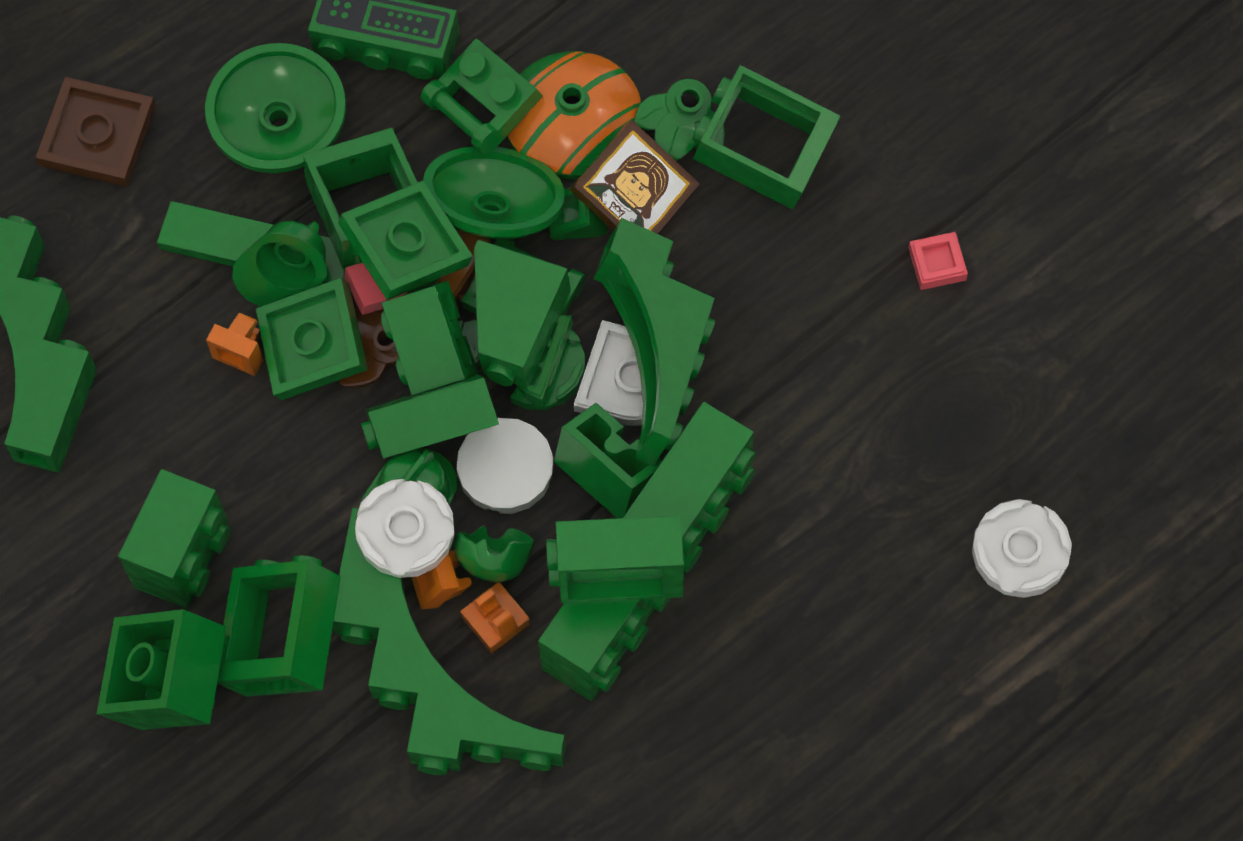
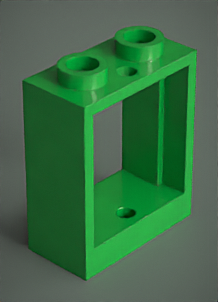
M740 65L732 80L725 76L723 77L712 98V102L719 105L713 118L704 114L692 137L693 141L699 143L693 160L793 210L840 115ZM737 98L810 134L788 178L715 142Z
M393 128L303 154L306 185L343 269L363 262L338 224L340 217L328 191L387 173L390 174L397 191L417 183Z
M681 515L556 521L557 539L546 540L550 587H560L561 603L683 597L684 561Z
M303 555L294 556L292 562L279 563L271 560H257L254 566L233 568L223 624L226 626V633L217 684L246 697L322 691L341 576L322 567L321 560ZM295 588L284 657L258 659L269 590Z

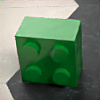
M160 470L118 555L134 588L188 609L193 596L199 597L203 593L210 576V570L207 567L214 553L220 554L223 551L231 531L216 490L166 470Z
M184 609L114 617L97 714L139 730L210 724L220 662L223 655L226 626Z

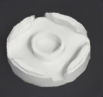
M497 418L499 425L472 432L466 436L458 451L457 474L463 492L476 506L485 510L488 508L492 511H499L502 514H513L529 509L544 497L552 479L554 460L547 439L536 427L519 419Z
M405 479L391 480L374 488L361 502L357 513L356 540L365 560L379 572L397 578L420 576L436 568L448 555L455 536L453 512L445 497L430 484L418 480L417 482L405 481Z
M1018 499L1000 503L984 515L974 534L972 555L976 570L989 586L1005 595L1025 598L1043 594L1058 584L1068 568L1072 543L1067 526L1056 512L1046 506L1042 508L1039 505L1031 504L1032 501Z

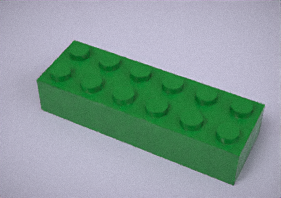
M703 402L623 517L681 515L683 561L686 573L692 569L702 552V547L698 544L707 531L714 534L725 520L729 508L725 505L734 491L741 495L754 476L755 469L751 468L756 457V452L753 451L754 431ZM671 598L564 603L538 640L542 671L592 702L600 689L607 692L616 681L621 671V667L617 663L626 650L634 652L639 647L649 628L645 625V622L654 609L659 612L663 611Z

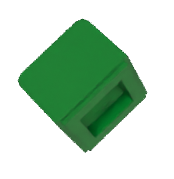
M570 188L564 189L563 209L558 219L549 226L550 238L552 240H564L606 235L608 232L607 225L569 190Z

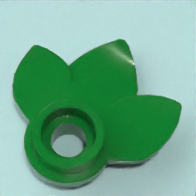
M681 79L675 82L667 93L652 95L645 99L636 112L634 122L642 130L655 131L654 141L677 162L692 151L693 147L697 150L699 143L693 141L692 137L703 115L705 114L713 118L715 114L711 110L712 97L710 91L698 80ZM684 94L693 95L697 99V105L692 108L684 106L681 102V96ZM724 125L715 142L724 145Z

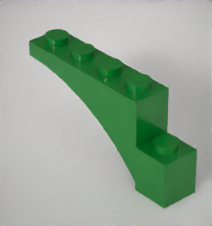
M621 218L604 247L594 280L601 282L611 296L624 321L635 351L641 377L643 400L641 435L635 458L654 466L663 450L670 451L681 435L683 425L676 421L678 415H684L694 393V389L688 387L689 379L693 381L696 378L705 354L698 350L700 345L704 346L715 325V320L709 317L715 298L669 278L674 266L673 262L667 260L673 244L672 240Z

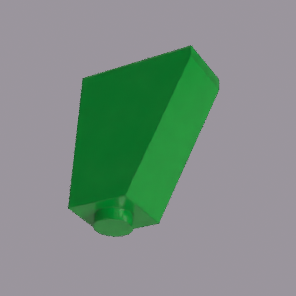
M478 240L474 247L478 354L482 372L499 385L512 386L516 384L528 388L547 346V342L555 328L557 319L570 294L567 268Z
M478 374L458 382L365 409L369 420L360 423L369 451L378 448L383 459L499 425L485 379Z

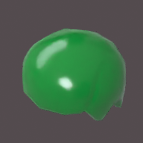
M483 525L470 535L465 532H458L453 548L455 557L461 567L470 575L483 581L498 583L512 580L522 573L531 556L535 540L530 535L514 528L507 529L500 538L494 539L488 536L487 528Z

